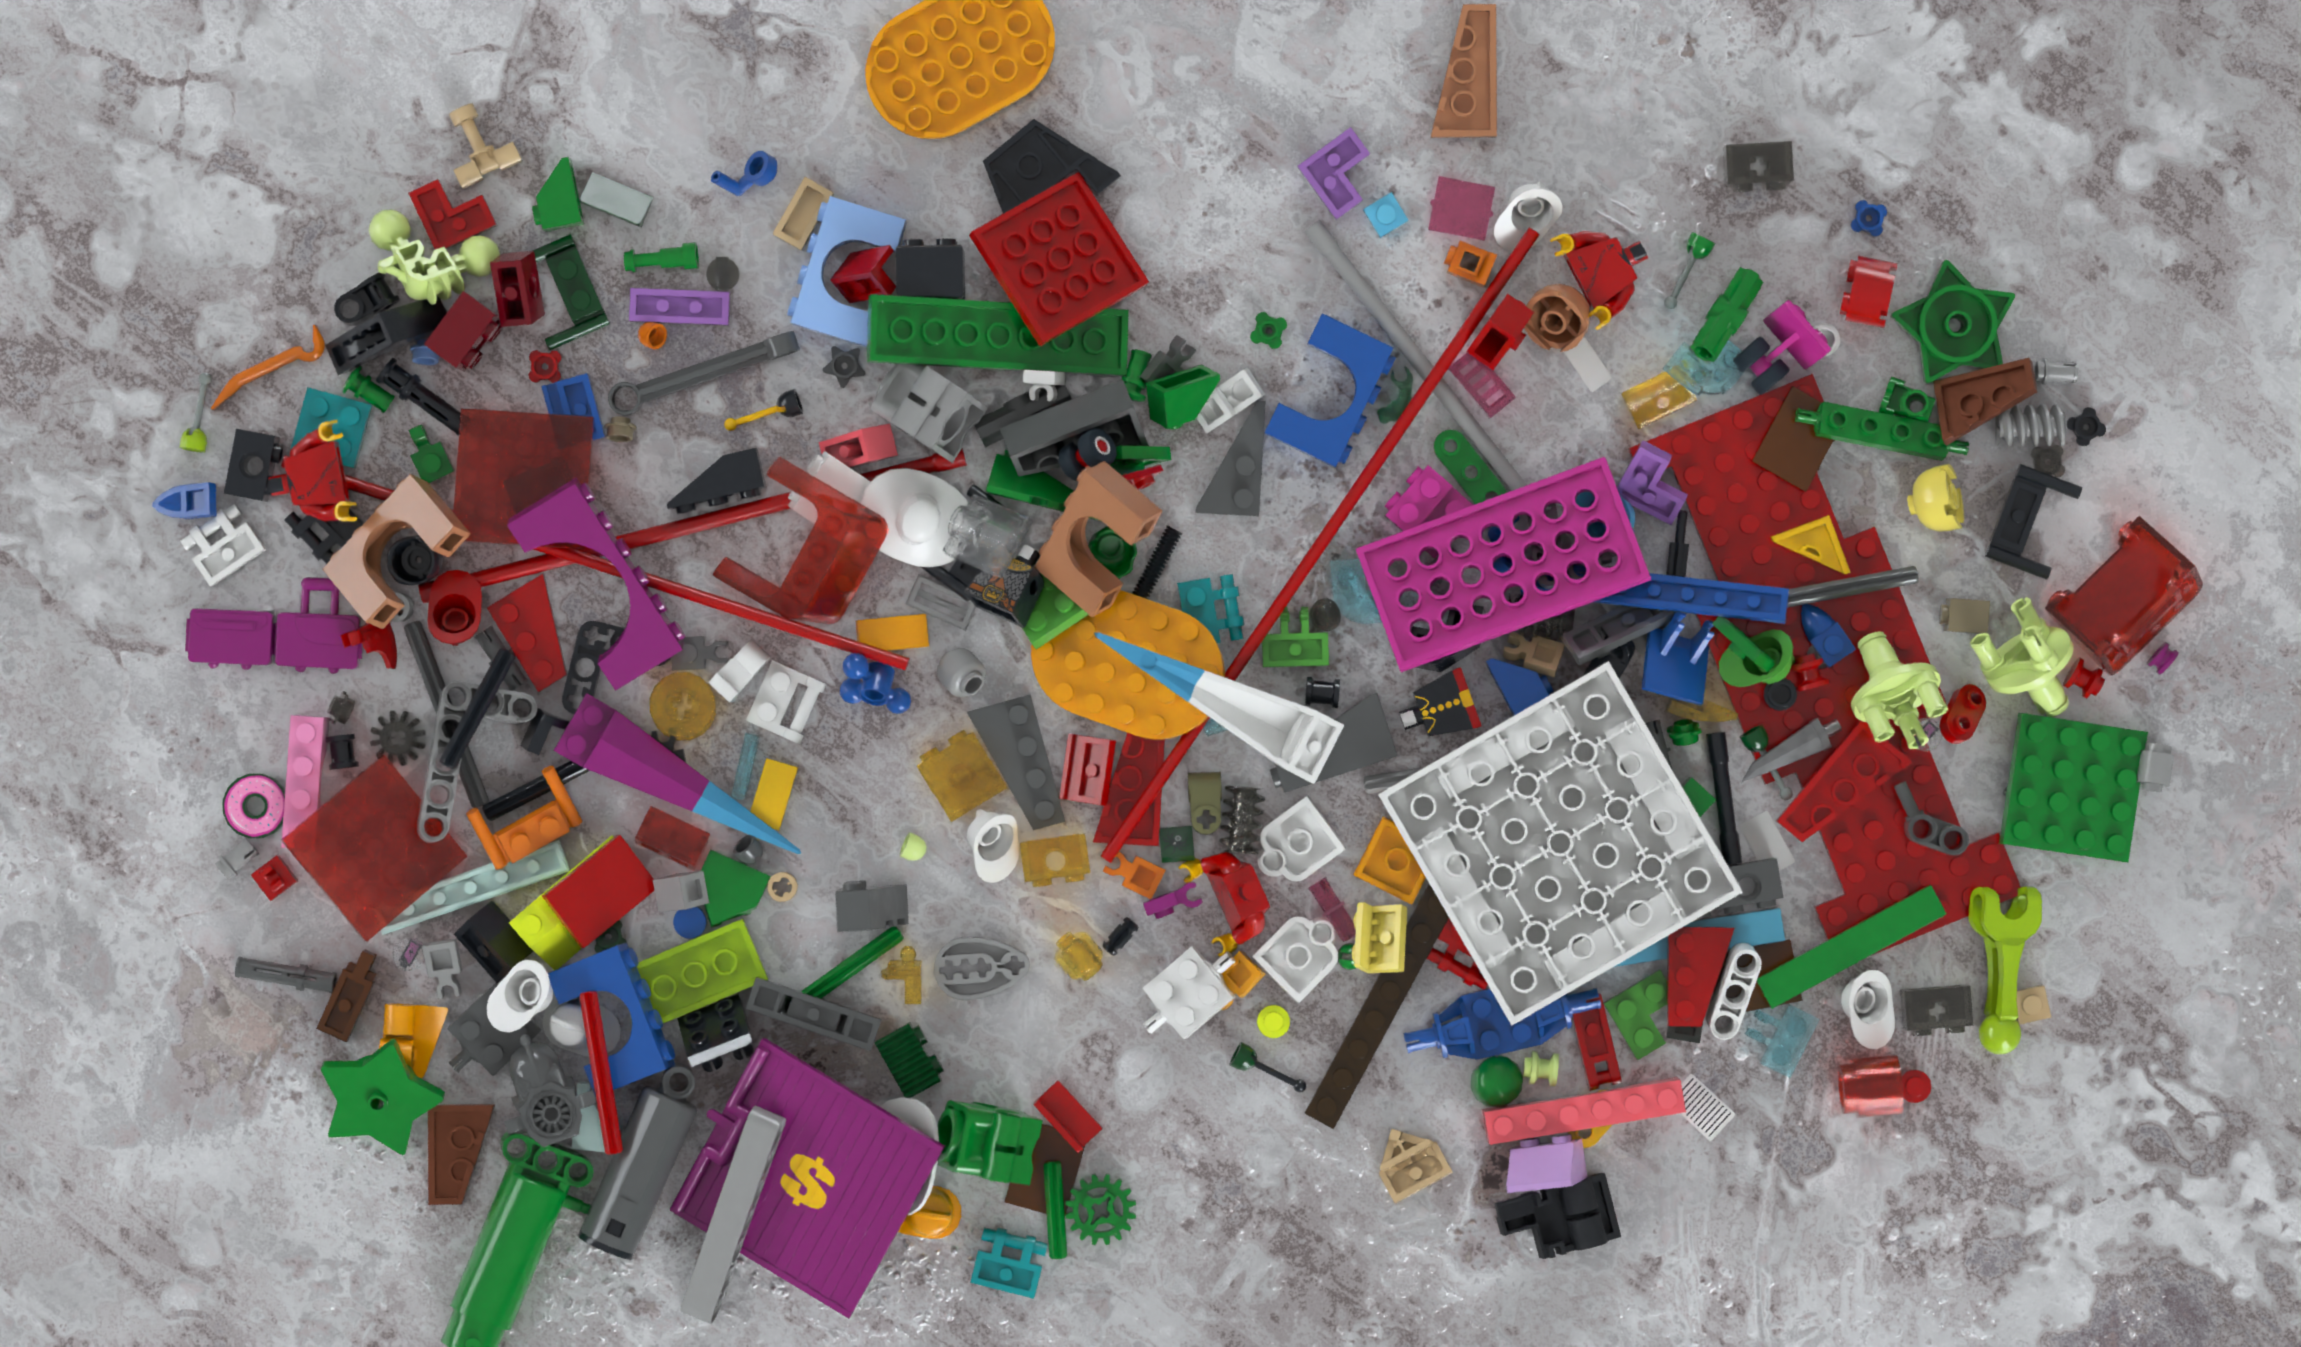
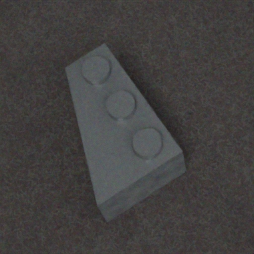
M866 880L847 881L843 884V888L835 892L837 932L875 930L886 928V925L892 927L909 924L907 885L866 887Z

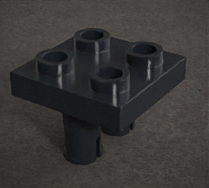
M739 994L721 999L717 1003L677 1018L685 1052L691 1067L702 1063L704 1071L712 1072L711 1061L716 1070L722 1067L723 1060L721 1055L732 1051L735 1059L743 1060L741 1049H743L747 1058L754 1052V1048L751 1045L753 1043L752 1035Z

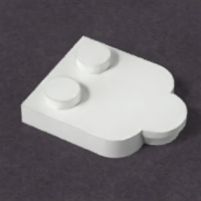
M1307 795L1263 828L1260 835L1263 848L1258 854L1257 862L1260 870L1267 876L1277 877L1283 874L1291 881H1302L1346 850V846Z
M1293 917L1287 920L1251 958L1298 1004L1338 962V951L1333 945L1337 938L1336 926L1330 919L1325 917H1316L1310 921L1304 917Z

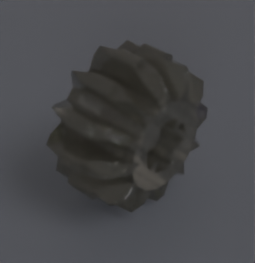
M393 710L389 712L390 722L383 716L378 718V722L383 726V729L378 727L371 728V733L380 735V739L370 741V745L382 746L376 753L377 758H382L389 753L387 758L388 765H393L398 755L400 765L405 766L408 761L406 753L413 760L419 758L418 753L413 748L425 749L426 744L417 741V737L425 736L427 733L426 730L415 731L414 728L421 722L419 718L413 719L408 724L410 712L404 711L399 721L397 712ZM393 731H403L406 737L402 738L406 740L404 745H393L391 739L395 738L391 736Z

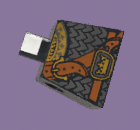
M1028 545L1022 547L1016 558L1002 552L996 553L968 584L964 592L975 607L1025 628L1044 587L1043 578L1034 568L1041 555Z

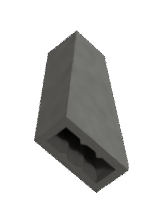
M1377 693L1367 696L1334 719L1343 724L1344 727L1316 782L1398 756ZM1275 764V768L1270 769L1275 788L1282 786L1284 793L1312 784L1279 767L1277 764Z

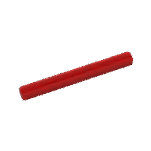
M586 991L580 993L579 997L605 1153L613 1155L621 1153L623 1146L597 992Z

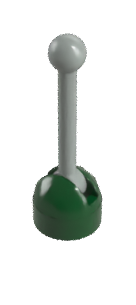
M1763 724L1749 729L1740 736L1743 745L1749 751L1759 752L1761 756L1767 753L1765 749L1769 738ZM1776 769L1770 771L1780 788V797L1783 800H1790L1793 796V791L1785 786Z

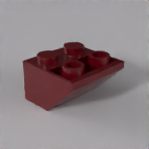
M463 291L424 345L455 368L465 372L468 367L472 370L483 356V353L480 352L487 341L492 343L498 337L503 327L499 325V315Z

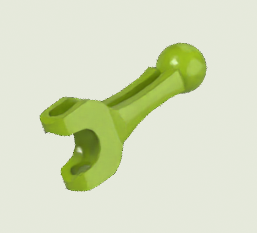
M2033 886L2018 888V896L2012 898L2010 909L2004 915L2000 909L1999 895L1993 889L1977 887L1970 896L1969 922L1974 931L1984 939L1988 967L1987 998L1983 1012L1986 1018L1979 1027V1039L1983 1047L1994 1054L2002 1055L2013 1051L2021 1039V1028L2016 1020L2018 1018L2016 999L2020 958L2025 941L2036 933L2042 921L2041 894Z

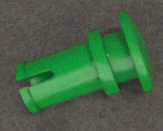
M1137 349L1131 350L1127 375L1121 377V380L1123 379L1131 401L1144 402L1146 397L1140 393L1141 390L1146 388V383L1140 375L1149 365L1152 355Z
M357 367L345 381L342 393L345 394L349 389L355 393V398L358 399L360 396L381 410L382 413H385L395 395L390 394L372 382L371 376L367 375L365 377L360 374L363 367Z

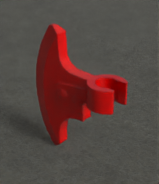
M390 622L383 629L365 623V625L340 635L344 648L362 643L366 653L378 652L382 656L386 668L396 669L397 647Z

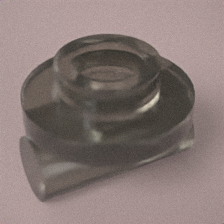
M716 257L709 264L706 271L709 284L719 291L732 289L738 283L740 276L738 266L729 257Z

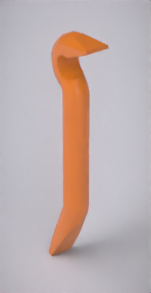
M313 325L314 349L312 352L306 353L303 347L300 346L292 347L236 374L225 385L211 409H217L243 385L297 359L305 362L319 359L324 352L325 341L317 325Z

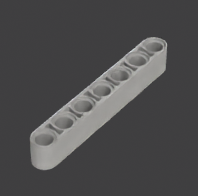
M756 1105L750 1111L680 1309L681 1312L709 1324L714 1322L720 1310L786 1122L785 1117Z

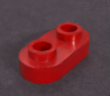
M1973 684L1964 685L1954 691L1947 705L1948 710L1940 720L1941 734L1949 743L1961 744L1970 739L1985 711V695L1979 687Z

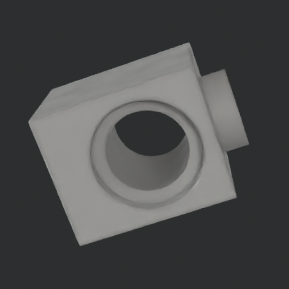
M703 871L677 873L653 880L659 912L686 910L709 903Z

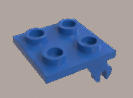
M1676 612L1672 621L1663 630L1656 628L1647 633L1641 689L1701 706L1704 703L1709 654L1708 643L1714 636V632L1710 631L1714 627L1713 621L1706 620L1701 630L1693 638L1688 639L1678 636L1685 626L1684 623L1680 622L1686 617V614Z

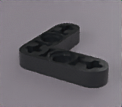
M588 621L580 627L562 695L563 706L568 712L574 714L577 710L573 708V702L569 701V695H575L578 689V685H572V679L574 678L580 682H591L590 689L583 687L581 695L584 697L587 693L594 697L601 668L597 664L598 658L607 651V649H604L607 642L596 640L594 645H590L589 638L584 637L585 631H591L593 626L598 627L597 632L599 634L609 636L608 629L615 630L610 639L611 647L622 634L623 627L599 621ZM671 657L657 666L665 665L670 661ZM582 658L591 659L595 665V670L589 677H582L577 673L576 665Z

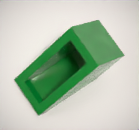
M569 157L561 158L537 194V205L532 206L536 226L541 225L542 230L545 232L584 224L573 164Z
M1201 364L1147 382L1150 420L1158 423L1165 429H1178L1184 423L1195 420L1219 383L1220 374Z

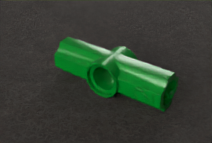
M1741 267L1738 269L1724 293L1719 295L1705 317L1707 321L1699 330L1690 346L1697 357L1711 362H1715L1731 335L1734 336L1749 313L1748 307L1764 283L1760 279L1759 274L1751 269Z

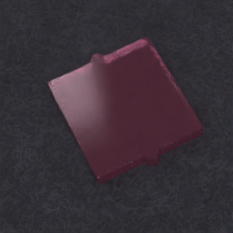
M1438 176L1435 197L1430 201V205L1433 207L1428 230L1485 241L1489 218L1493 216L1491 207L1495 187Z

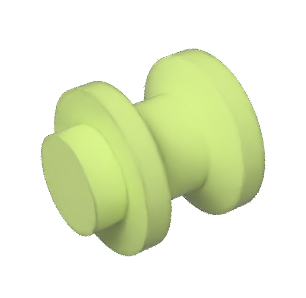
M1532 1051L1531 1058H1524L1523 1077H1529V1084H1535L1538 1078L1548 1079L1550 1086L1556 1087L1559 1054L1553 1053L1550 1059H1540L1538 1052Z

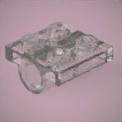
M973 494L967 506L960 505L953 512L948 525L950 537L943 548V552L951 558L1003 578L1033 521L1027 515Z

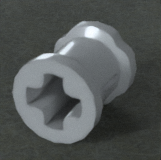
M395 592L398 598L404 602L405 606L402 608L403 614L397 613L391 621L404 622L412 616L414 603L408 595Z

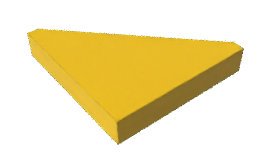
M1829 515L1771 536V540L1774 543L1844 575L1851 573Z

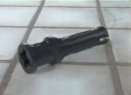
M393 357L380 372L376 382L389 386L399 394V399L402 401L411 400L433 418L455 432L457 436H460L471 419L422 385L420 376L417 374L411 375L397 364V360Z

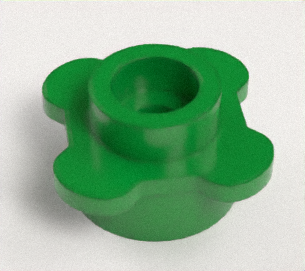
M1260 312L1255 318L1257 322L1255 331L1250 334L1251 341L1255 344L1260 342L1268 344L1271 349H1277L1282 344L1280 338L1282 331L1287 328V322L1282 317L1276 319L1269 317L1266 312ZM1268 327L1272 329L1270 334H1267L1265 331Z
M1690 719L1675 721L1672 726L1666 728L1669 738L1677 746L1696 743L1699 740L1698 734L1702 733L1701 728H1698L1699 723L1693 722Z

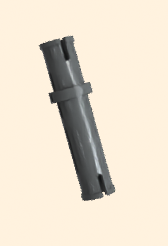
M239 956L235 967V977L296 986V990L304 991L305 988L332 993L337 982L336 972L331 973L309 969L308 965L304 964L296 967ZM257 969H261V970L279 972V973H282V974H281V975H277V974L259 972V971H256V970H257ZM290 975L315 978L316 980L313 981L302 978L290 977Z

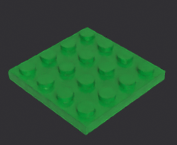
M2018 713L1999 843L2128 863L2140 782H2136L2141 751L2145 750L2148 732Z

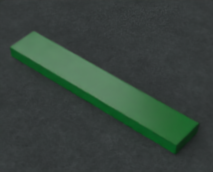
M1928 885L1758 977L1756 982L1770 1008L1773 1009L1947 913L1932 886Z

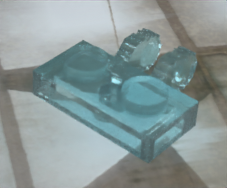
M1788 1004L1781 1020L1757 1009L1754 1016L1758 1020L1766 1024L1769 1023L1777 1028L1771 1039L1754 1028H1747L1745 1035L1767 1045L1759 1063L1791 1078L1820 1019Z

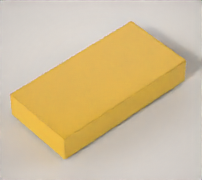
M766 758L750 812L772 829L780 831L799 767Z

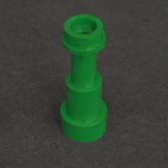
M683 243L682 247L662 248L660 252L635 254L634 249L624 252L625 271H632L634 273L637 272V267L661 265V268L684 266L685 270L698 269L699 253L697 243Z

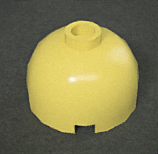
M1950 464L1935 466L1925 470L1917 477L1913 484V495H1908L1907 497L1911 515L1917 514L1919 521L1925 527L1938 532L1962 529L1960 523H1964V505L1961 489H1956L1951 479H1956L1957 476Z

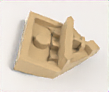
M1391 1129L1380 1165L1379 1176L1395 1204L1453 1173L1436 1142Z

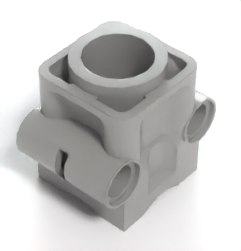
M896 364L887 373L878 388L876 399L872 405L873 412L951 463H953L961 451L964 438L969 430L981 420L988 409L986 405L978 401L971 394L928 366Z

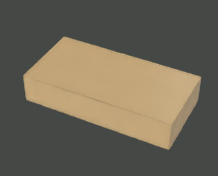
M804 177L776 226L773 235L802 251L819 222L817 221V216L821 203H828L829 197H833L834 193Z

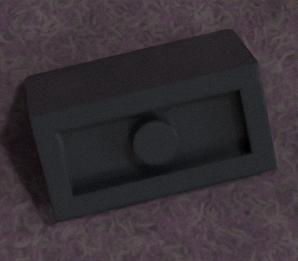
M490 901L469 918L454 935L494 981L498 983L508 975L518 962L528 957L533 950L509 924L511 920L495 902Z

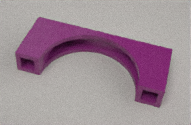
M576 477L509 518L507 526L525 553L539 546L551 543H574L599 552L620 572L629 594L630 615L620 637L607 651L599 656L597 663L616 691L682 651L684 645L682 639L685 638V634L676 621L671 623L664 613L668 609L658 593L653 595L646 584L650 581L642 567H634L629 559L632 553L626 542L622 538L617 540L610 530L614 526L604 510L599 512L592 501L596 498L586 482L581 484Z

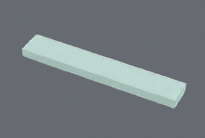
M558 840L543 846L513 864L510 861L501 869L496 870L493 863L373 903L372 907L381 933L384 935L569 872L570 867L561 841Z

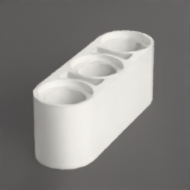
M1738 943L1730 949L1707 1012V1025L1712 1034L1720 1040L1732 1039L1738 1033L1761 970V958L1754 947L1748 943ZM1742 954H1751L1753 956L1751 964L1747 967L1737 966V959ZM1740 985L1742 986L1740 995L1735 998L1726 996L1728 987ZM1726 1015L1731 1017V1022L1726 1028L1720 1029L1715 1027V1021L1720 1016Z

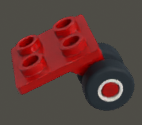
M1096 428L1084 433L1079 438L1078 446H1075L1074 442H1070L1059 452V464L1062 471L1067 477L1076 482L1079 474L1086 467L1090 466L1092 468L1104 461L1110 465L1116 458V447L1112 438L1105 431ZM1161 465L1121 476L1135 488L1141 490L1154 484V477L1164 470Z

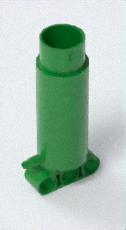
M519 1131L508 1135V1132L504 1133L500 1146L503 1155L510 1162L450 1304L454 1310L441 1339L443 1344L448 1347H499L505 1330L512 1329L562 1207L587 1214L591 1207L590 1204L584 1203L583 1200L567 1195L571 1186H586L593 1178V1166L585 1155L556 1143L542 1147L525 1131ZM516 1138L522 1139L525 1142L523 1151L513 1154L507 1150L511 1140ZM547 1150L554 1152L556 1157L552 1164L544 1166L538 1163V1157L542 1152ZM578 1162L585 1164L586 1172L584 1175L577 1178L569 1175L571 1165Z

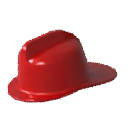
M462 570L446 571L438 576L431 586L427 617L428 629L434 638L443 643L458 646L459 643L472 638L478 631L481 621L482 592L480 584L473 575Z

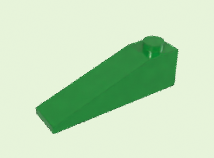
M1008 450L1004 451V455L996 454L986 492L989 494L1064 512L1066 508L1064 506L1065 500L1074 492V490L1044 471L1018 477ZM1089 517V519L1101 521V520H1099V519H1096V518H1093V517Z

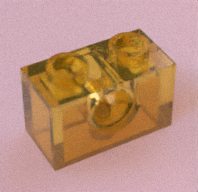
M1086 833L1019 843L1025 882L1032 881L1033 887L1052 885V878L1065 877V883L1085 880L1084 874L1091 873ZM1053 851H1058L1065 857V865L1059 870L1049 868L1046 863L1047 855Z

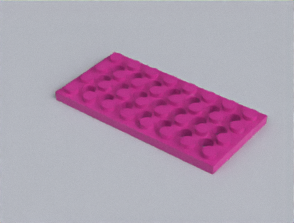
M1605 457L1356 548L1400 672L1651 581L1649 571ZM1580 493H1592L1595 496L1594 503L1587 508L1577 505L1576 498ZM1552 503L1560 504L1564 508L1563 514L1557 519H1550L1545 515L1546 507ZM1520 515H1527L1532 519L1531 527L1525 531L1517 530L1513 525L1514 520ZM1593 522H1601L1606 526V532L1599 538L1591 537L1587 533L1589 525ZM1490 526L1501 530V536L1495 542H1487L1482 538L1484 530ZM1568 533L1575 538V543L1571 548L1561 549L1556 545V540L1561 534ZM1458 538H1465L1470 542L1469 549L1463 554H1457L1451 550L1453 541ZM1531 545H1538L1544 550L1543 556L1537 561H1530L1525 557V551ZM1432 549L1439 554L1435 564L1424 565L1421 563L1420 556L1425 550ZM1605 552H1612L1618 557L1617 563L1611 568H1604L1599 564V558ZM1505 556L1512 560V567L1507 572L1501 573L1494 569L1495 560ZM1395 561H1403L1407 564V571L1401 577H1394L1389 573L1390 565ZM1576 563L1586 567L1585 576L1578 580L1571 579L1567 575L1569 567ZM1469 568H1476L1481 572V578L1475 584H1467L1462 579L1463 573ZM1543 575L1552 576L1555 580L1554 587L1549 591L1539 590L1536 587L1539 577ZM1440 579L1446 580L1450 584L1449 591L1442 596L1435 595L1431 591L1432 584ZM1509 588H1521L1524 592L1523 598L1516 603L1508 602L1505 599V593ZM1407 591H1413L1419 596L1418 602L1412 607H1405L1400 603L1402 594ZM1487 598L1492 602V608L1488 613L1478 614L1474 611V604L1478 599ZM1448 610H1457L1461 614V619L1458 624L1448 626L1442 621L1444 613ZM1418 621H1424L1430 626L1428 634L1420 638L1412 635V626Z

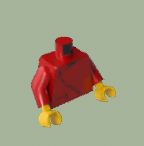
M1580 231L1569 235L1563 233L1551 238L1550 242L1558 241L1560 243L1561 251L1554 253V255H1564L1591 309L1588 318L1592 315L1596 316L1600 324L1595 329L1600 330L1614 316L1624 310L1635 291L1633 282L1637 279V275L1632 266L1648 259L1643 245L1638 241L1623 249L1617 237L1610 238L1606 233Z
M337 420L323 422L318 429L306 434L290 450V457L284 459L286 474L268 478L272 496L290 493L292 504L300 506L304 514L322 521L339 520L354 522L357 520V517H350L349 508L357 506V503L350 502L339 442L333 441L341 439L343 434H334L332 431L333 424L338 423Z
M1224 852L1202 858L1201 861L1195 858V860L1186 861L1178 867L1179 869L1187 868L1191 875L1183 879L1187 883L1198 878L1203 873L1207 874L1232 930V934L1227 933L1212 940V944L1221 942L1223 945V951L1217 954L1218 956H1223L1226 951L1229 953L1236 951L1238 944L1245 943L1263 931L1265 927L1264 914L1270 908V904L1250 863L1239 861L1232 853Z

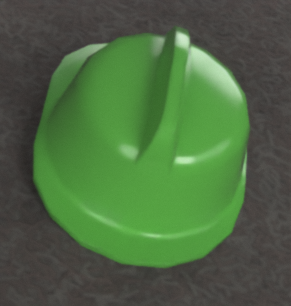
M1776 629L1749 637L1774 660L1775 665L1769 672L1763 670L1747 656L1742 660L1729 648L1722 654L1719 661V673L1722 679L1731 686L1745 687L1759 682L1772 684L1785 678L1791 666L1795 663L1794 656L1792 655L1793 643L1789 635L1782 630Z

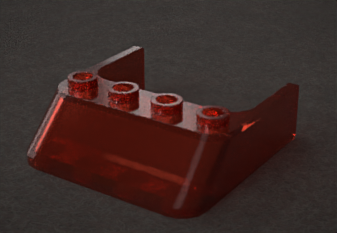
M778 457L766 475L812 502L817 509L818 515L816 523L783 584L779 588L728 557L721 561L712 575L782 617L792 620L834 624L843 617L884 543L889 531L888 524L878 513L787 460Z

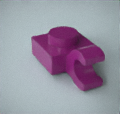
M1186 883L1178 890L1143 902L1147 916L1154 914L1156 919L1170 915L1174 913L1173 906L1180 903L1191 908L1201 905L1203 903L1201 898L1190 901L1186 897L1187 891L1196 887V883Z

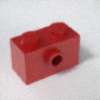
M1507 293L1466 352L1494 370L1509 348L1516 351L1524 340L1526 334L1522 330L1535 312L1526 307L1522 301L1515 299Z

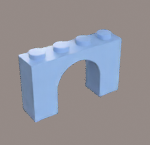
M830 196L828 203H821L817 221L822 223L818 235L814 233L811 235L807 252L812 255L809 265H802L797 280V284L802 285L798 298L792 297L787 315L792 317L791 323L793 325L867 347L868 312L844 305L830 296L824 284V267L829 256L837 248L848 243L859 242L875 247L890 245L894 250L893 252L896 253V247L901 244L907 221L903 218Z

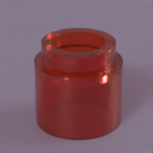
M1897 1055L1852 1058L1850 1064L1838 1065V1090L1843 1114L1855 1113L1857 1118L1903 1114V1083Z

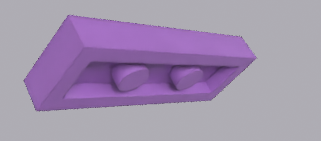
M630 288V322L729 326L730 292Z

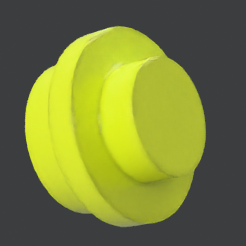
M1269 1005L1260 1011L1257 1017V1025L1260 1032L1266 1037L1278 1038L1288 1031L1290 1017L1284 1008L1278 1005Z

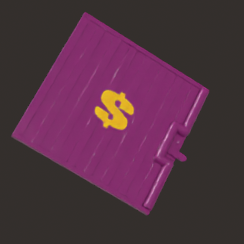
M763 1038L733 1090L723 1112L720 1113L715 1109L707 1111V1117L716 1122V1125L673 1201L670 1211L707 1233L743 1128L752 1108L756 1105L785 1117V1126L740 1253L849 1319L945 1146L768 1039Z

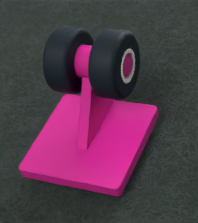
M1787 300L1763 320L1781 344L1765 356L1764 354L1770 350V345L1763 337H1758L1733 358L1732 363L1740 372H1744L1748 368L1753 371L1757 378L1752 381L1751 385L1758 394L1762 395L1789 373L1790 369L1783 360L1778 359L1773 364L1771 363L1785 349L1790 352L1803 369L1807 370L1828 354L1831 348L1826 337L1819 330L1814 329L1806 320L1804 311L1790 300Z

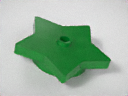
M1944 260L1927 296L1890 315L1902 329L1919 343L1924 383H1931L1961 365L1984 369L2003 364L1997 329L2010 308L2015 294L1974 288L1949 260ZM1952 319L1960 322L1961 326L1957 332H1953L1949 328V321Z
M391 1039L372 1055L362 1057L357 1061H324L322 1063L321 1072L337 1100L328 1131V1136L331 1138L369 1135L400 1155H405L413 1121L444 1100L445 1091L417 1077L412 1068L406 1064L396 1039Z

